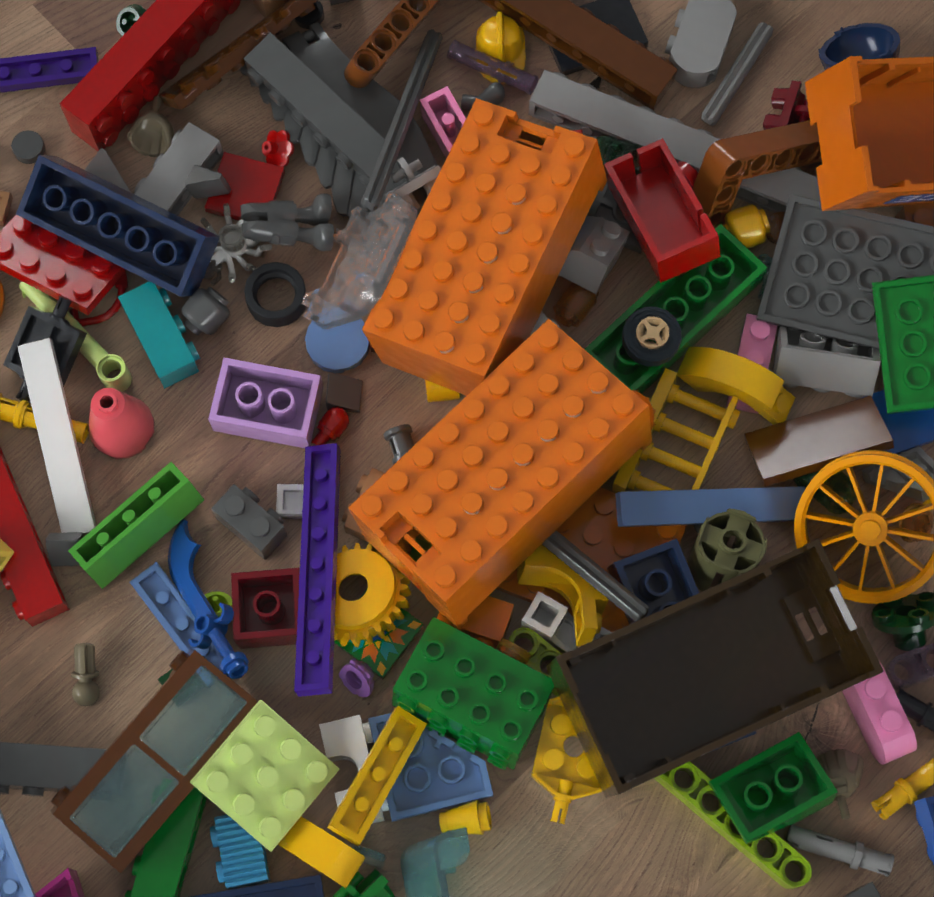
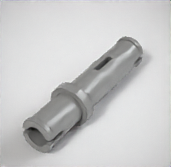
M795 824L790 825L787 833L786 842L792 847L847 863L849 868L854 870L860 867L883 874L886 877H889L891 873L894 855L864 847L863 842L856 841L854 844L795 826Z

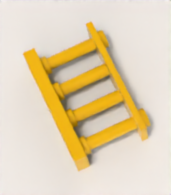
M665 368L650 401L652 407L656 410L654 414L656 425L651 430L652 434L654 430L659 433L663 430L709 449L703 465L699 466L654 447L652 442L644 451L639 449L619 469L613 483L612 492H626L628 488L631 490L638 488L642 491L674 490L641 476V472L637 470L641 459L645 461L651 459L696 478L692 490L701 489L727 427L734 429L741 411L736 409L739 398L732 396L727 409L680 390V386L675 384L677 372ZM675 401L721 420L715 437L666 418L667 414L663 413L666 403L673 404Z

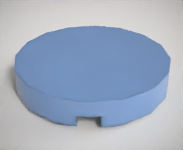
M342 309L328 310L316 316L308 326L305 336L307 353L313 363L322 370L332 373H343L345 370L354 369L359 366L368 355L370 342L362 331L365 324L363 320L353 312Z

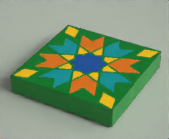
M367 589L363 592L360 598L366 593ZM401 608L404 619H395L393 623L396 629L393 631L387 628L384 631V639L377 635L373 637V643L370 645L366 639L361 640L359 647H355L352 641L349 640L344 647L341 646L337 638L334 644L356 660L367 663L373 673L384 679L424 627V624Z

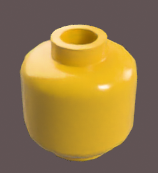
M753 204L731 210L725 215V224L723 226L747 249L764 243L766 234L770 233V225L765 211L758 209Z

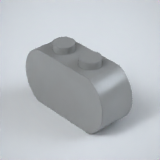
M689 0L686 10L680 8L674 27L679 28L677 35H670L665 53L670 54L669 61L678 69L675 80L678 83L690 88H701L715 81L737 15L736 8L731 0Z

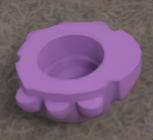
M351 659L349 663L341 668L339 677L352 694H358L359 697H368L372 693L375 682L373 680L374 674L367 663Z

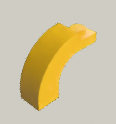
M689 347L677 372V376L697 392H717L731 397L735 396L773 425L786 421L796 398L782 387L784 380L775 373L749 359L719 349Z
M541 544L517 568L518 584L543 586L562 595L572 609L576 646L581 647L592 642L595 634L600 633L602 626L601 616L609 599Z

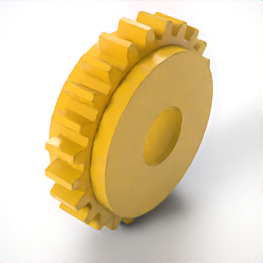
M355 543L354 549L350 550L344 545L342 546V552L337 554L334 641L338 638L341 646L344 647L349 640L352 641L355 647H359L361 640L366 639L370 645L373 643V637L377 635L384 639V631L387 628L393 631L396 629L393 623L395 619H404L400 609L409 608L410 606L405 598L412 595L408 586L411 583L410 580L398 569L396 570L378 551L376 552V549L370 543L366 549H362L359 543ZM350 575H361L368 582L366 593L355 601L343 599L339 594L341 582Z

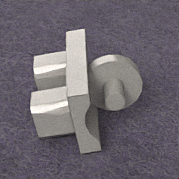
M403 157L398 159L397 164L400 170L391 174V178L394 183L404 178L407 181L384 194L388 202L394 203L404 216L419 209L420 206L412 192L423 187L428 196L441 170L439 165H434L414 176V172L423 168L420 160L417 159L408 164Z

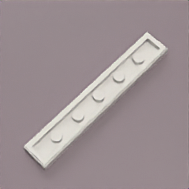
M47 338L17 346L61 533L83 532V534H87L96 527V521L53 341Z

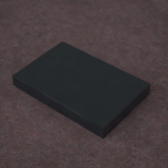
M596 0L579 6L580 8L589 9L602 22L616 26L629 39L637 40L648 47V39L630 0ZM548 45L560 73L566 76L586 69L582 64Z

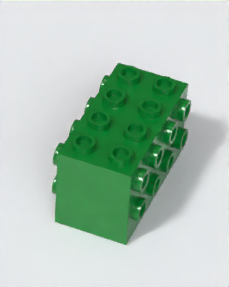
M432 617L393 687L392 706H400L427 723L426 728L429 731L433 729L441 737L447 734L458 740L456 744L460 748L470 753H475L477 750L488 756L487 761L503 770L506 767L514 770L547 707L548 700L552 697L555 686L550 677Z

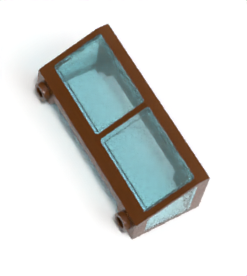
M190 649L188 653L182 650L169 665L173 670L167 681L81 780L70 789L63 786L51 800V803L55 805L50 810L51 813L119 873L123 872L194 788L190 781L258 702L196 650Z

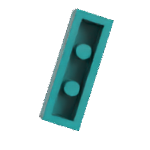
M149 281L118 296L164 389L200 372L195 361L201 358L193 342L191 341L186 344L181 334L187 331L179 315L177 314L172 317L167 307L173 304L164 288L158 290L157 286Z

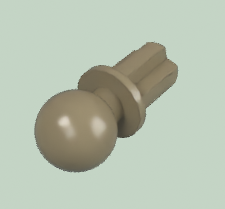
M80 643L74 647L75 671L71 673V677L78 678L79 681L72 689V697L77 704L90 706L98 700L100 695L98 685L92 680V678L99 676V671L95 667L94 644Z

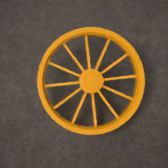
M863 450L836 458L813 477L799 500L794 520V536L797 549L810 543L807 531V518L851 526L853 530L820 540L822 546L852 536L856 538L854 544L834 565V571L842 565L860 543L866 546L859 586L838 578L840 584L837 586L843 598L859 603L878 604L908 596L922 587L934 574V550L928 561L923 565L887 534L933 542L934 534L891 527L888 524L934 509V480L915 462L887 451ZM862 464L880 465L872 510L867 508L852 466ZM884 466L897 469L911 477L881 512L877 511ZM846 469L863 513L861 514L824 484V482L837 472ZM914 481L923 488L932 502L888 518L884 516ZM818 488L854 516L856 520L809 512L810 503ZM883 541L919 571L905 581L896 584L881 543ZM870 546H876L891 586L881 588L863 587Z

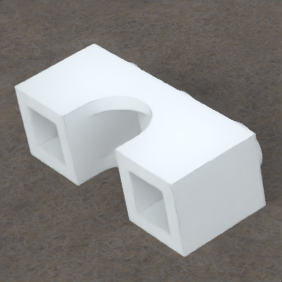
M538 591L521 621V627L534 630L562 653L579 648L580 646H576L574 617L568 612V607ZM601 627L600 633L595 634L593 641L612 632Z
M360 715L319 724L326 757L332 762L348 760L357 766L359 772L369 754L367 744L373 743L369 722L362 723ZM348 789L334 793L337 807H339ZM387 798L373 823L385 821L383 812L389 811Z

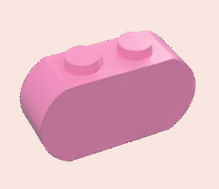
M880 663L884 672L855 684L842 692L870 752L880 764L884 765L916 751L917 741L914 730Z

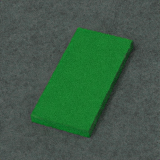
M934 275L873 282L872 291L887 414L934 409Z

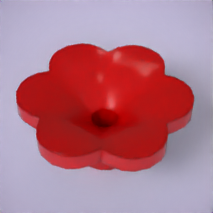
M272 130L268 133L267 141L262 144V153L266 156L267 163L280 167H286L289 164V157L294 153V144L290 141L288 131Z

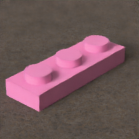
M747 313L737 355L768 369L777 325L757 320V315ZM731 396L727 398L726 407H728L732 399ZM738 400L737 410L758 414L749 405Z

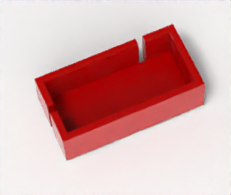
M663 138L636 150L640 171L638 175L635 173L634 160L631 153L604 164L607 185L660 283L721 257L719 235L707 214L703 213L702 205Z

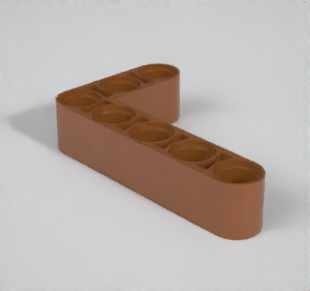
M400 0L355 52L344 70L346 81L355 88H364L369 85L432 12L440 0Z
M810 120L720 139L708 148L692 190L703 207V213L707 214L715 229L720 224H725V215L731 211L743 179L822 161L817 125H810Z

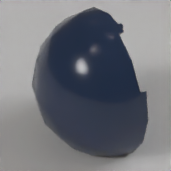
M862 23L845 28L841 27L840 30L834 32L835 35L823 44L821 49H818L819 58L824 69L827 70L850 56H862V59L898 58L900 53V36L890 26L880 23Z

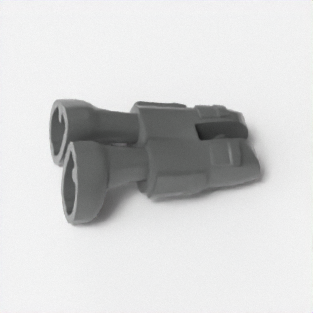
M321 193L317 195L312 205L306 208H297L294 201L289 200L246 203L240 207L241 218L246 221L242 224V237L255 242H269L270 244L281 246H294L297 241L313 245L320 251L332 250L334 227L332 224H328L332 211L330 194ZM298 223L309 224L315 227L301 228L298 226Z

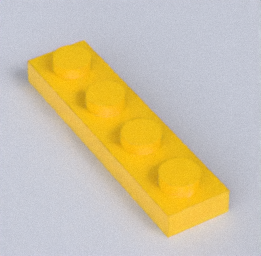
M400 706L394 708L327 826L328 829L355 846L361 844L427 723Z

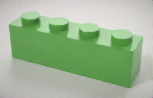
M170 462L71 547L68 552L103 589L200 505L204 498L186 476Z

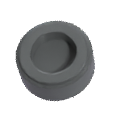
M22 131L12 141V151L15 157L22 163H35L38 155H44L45 144L41 136L34 131Z

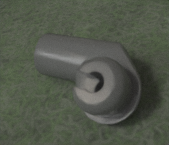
M497 82L491 83L479 96L463 94L461 110L470 111L476 98L499 105L505 97L503 85Z

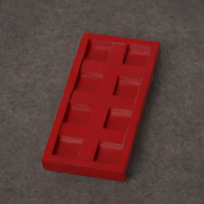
M15 215L0 231L1 271L57 300L59 295L72 300L70 307L87 316L126 272V269L18 215Z

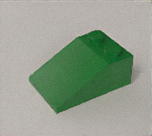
M800 732L709 781V785L746 844L803 820L831 804L838 793Z

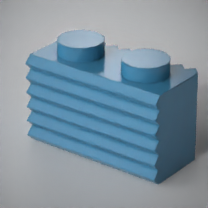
M228 815L214 817L215 826L210 827V836L213 848L219 847L221 861L216 862L219 883L225 882L226 888L230 890L271 881L265 847Z

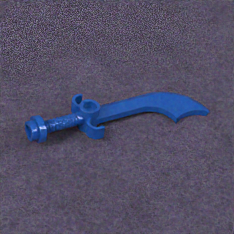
M182 519L171 538L168 551V568L175 586L195 617L194 630L201 634L199 641L188 639L190 646L203 650L207 649L213 642L223 658L220 664L223 674L231 679L241 678L248 671L249 661L243 652H234L225 637L228 624L234 616L233 608L230 605L220 603L219 606L222 609V613L218 617L194 578L193 564L195 556L202 545L197 544L192 539L188 529V521Z

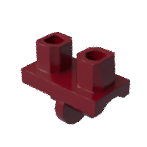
M791 81L790 88H774L771 104L773 109H782L781 115L767 114L763 122L764 130L810 120L806 96L800 91L801 81Z

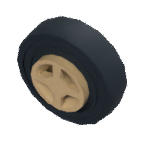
M644 307L635 311L626 320L622 330V345L627 355L636 363L647 367L660 366L669 362L677 354L682 341L681 327L677 319L667 310L659 307ZM647 340H654L656 343L650 341L647 342Z

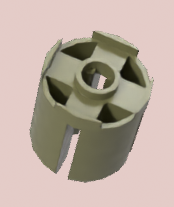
M729 508L726 512L717 513L710 518L709 516L706 518L698 532L687 563L695 584L700 591L703 592L709 589L716 572L722 574L718 583L721 584L759 566L766 553L767 538H764L762 530L755 523L757 520L755 517L745 511ZM730 536H735L732 547L728 548L726 544Z

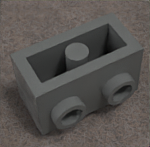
M233 484L211 509L218 521L266 560L287 537L286 530L282 525L285 520L272 508L265 511L257 503L260 499L250 489L245 487L241 490Z

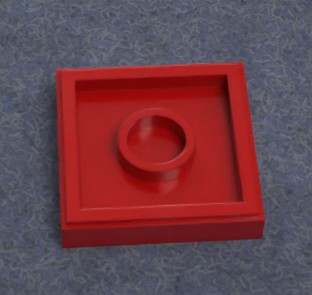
M224 152L217 172L224 176L232 190L230 194L208 197L204 207L205 211L224 217V206H230L231 219L241 220L240 207L242 204L266 203L276 200L285 174L284 167Z

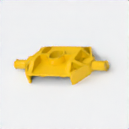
M555 697L547 702L531 777L553 796V800H555L550 821L556 823L559 816L558 823L565 825L568 806L572 800L601 793L602 789L584 749L577 757H571L565 753L564 741L569 737L578 738L560 697Z

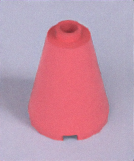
M103 388L97 391L91 400L88 432L92 443L100 452L115 459L130 458L141 453L146 448L145 445L154 433V418L148 406L140 399L114 388Z

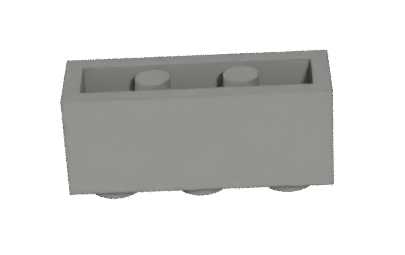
M188 122L183 130L180 129L175 133L171 146L165 154L162 153L156 158L153 170L147 178H142L138 182L134 194L178 216L192 198V195L185 187V181L194 165H200L210 170L215 167L223 156L220 140Z

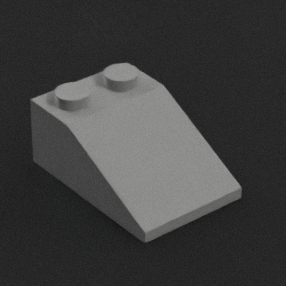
M586 216L559 276L596 294L619 259L630 231L602 217Z

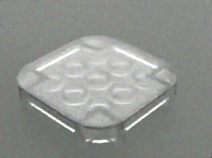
M389 192L383 206L375 211L367 212L359 206L352 209L351 217L345 229L339 230L336 228L334 232V241L341 245L322 288L310 291L304 295L301 304L308 307V309L302 316L322 329H331L366 316L382 297L414 228L417 219V208L395 192Z

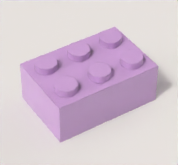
M223 357L208 418L210 425L215 432L300 448L310 446L323 393L321 375Z

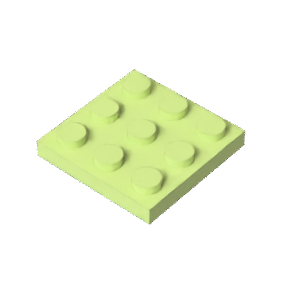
M259 700L193 777L190 783L268 851L272 852L340 769L264 701Z

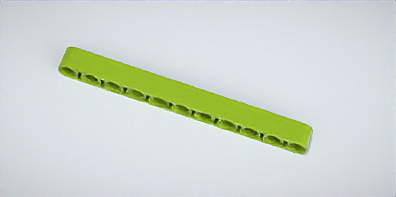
M527 627L517 628L509 637L508 652L512 658L550 677V675L543 673L540 665L545 660H553L561 655L558 650L534 630ZM520 638H527L532 642L533 648L527 653H521L514 647L515 641ZM555 688L553 694L559 697L558 692ZM689 761L654 778L779 885L786 889H795L809 882L812 876V868L808 860L775 832L746 844L741 835L733 833L730 829V817L720 801L717 811H708L703 807V795L708 793L716 796V794L709 785V781L712 779ZM678 771L687 772L692 779L691 787H679L674 780L675 773ZM759 840H768L773 845L774 852L771 858H764L758 853L757 844ZM789 862L797 864L801 870V878L798 882L789 880L785 874V867Z

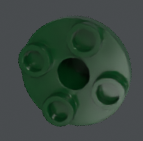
M934 593L909 594L895 601L877 604L871 613L873 625L882 632L893 634L894 644L898 649L903 651L921 649L927 643L926 629L934 626Z

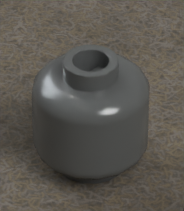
M210 286L207 290L198 288L181 308L182 314L186 318L183 324L198 336L201 332L209 335L215 334L230 315L229 308L227 307L230 302Z

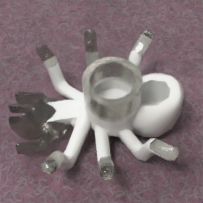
M228 203L223 205L226 225L220 229L219 234L215 232L205 218L201 219L202 225L208 231L220 236L218 243L221 246H216L214 251L216 253L212 256L203 278L212 279L217 273V276L210 282L212 286L222 279L223 261H227L229 282L234 283L236 273L232 257L246 271L253 272L256 267L252 263H247L241 256L248 254L259 257L263 251L272 249L271 244L260 245L256 250L250 249L256 246L259 241L255 242L242 237V224L246 221L241 219L236 224H233Z

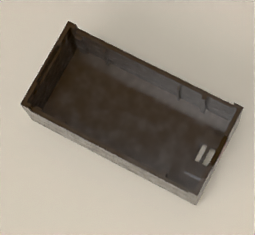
M819 539L588 644L561 654L546 666L606 798L624 793L648 780L884 672L862 626L857 627L837 586L840 584V581ZM813 607H816L828 631L823 635H820L808 611ZM803 613L814 636V639L806 641L795 619V616Z

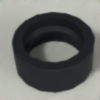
M279 262L263 264L253 270L246 281L244 293L248 309L255 320L265 326H287L299 319L304 312L307 303L304 279L290 265ZM277 278L289 281L295 290L294 301L290 306L278 311H270L261 307L257 299V293L262 284Z

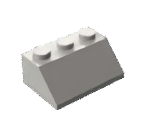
M778 326L773 373L784 380L783 386L790 388L797 386L811 387L815 391L823 393L837 391L856 398L873 396L881 363L878 349Z

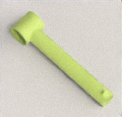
M24 282L20 283L19 289L22 291L23 298L28 297L38 309L44 312H53L58 301L57 299ZM67 311L65 319L72 326L87 333L79 352L95 367L104 387L114 388L121 392L127 390L131 385L132 376L124 360L116 354H108ZM116 369L121 370L118 376L114 378H107L108 374L111 371Z

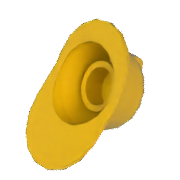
M498 11L496 16L487 19L477 30L476 62L478 70L491 83L497 82L502 85L516 80L525 67V35L523 28L514 19L503 15L502 11Z

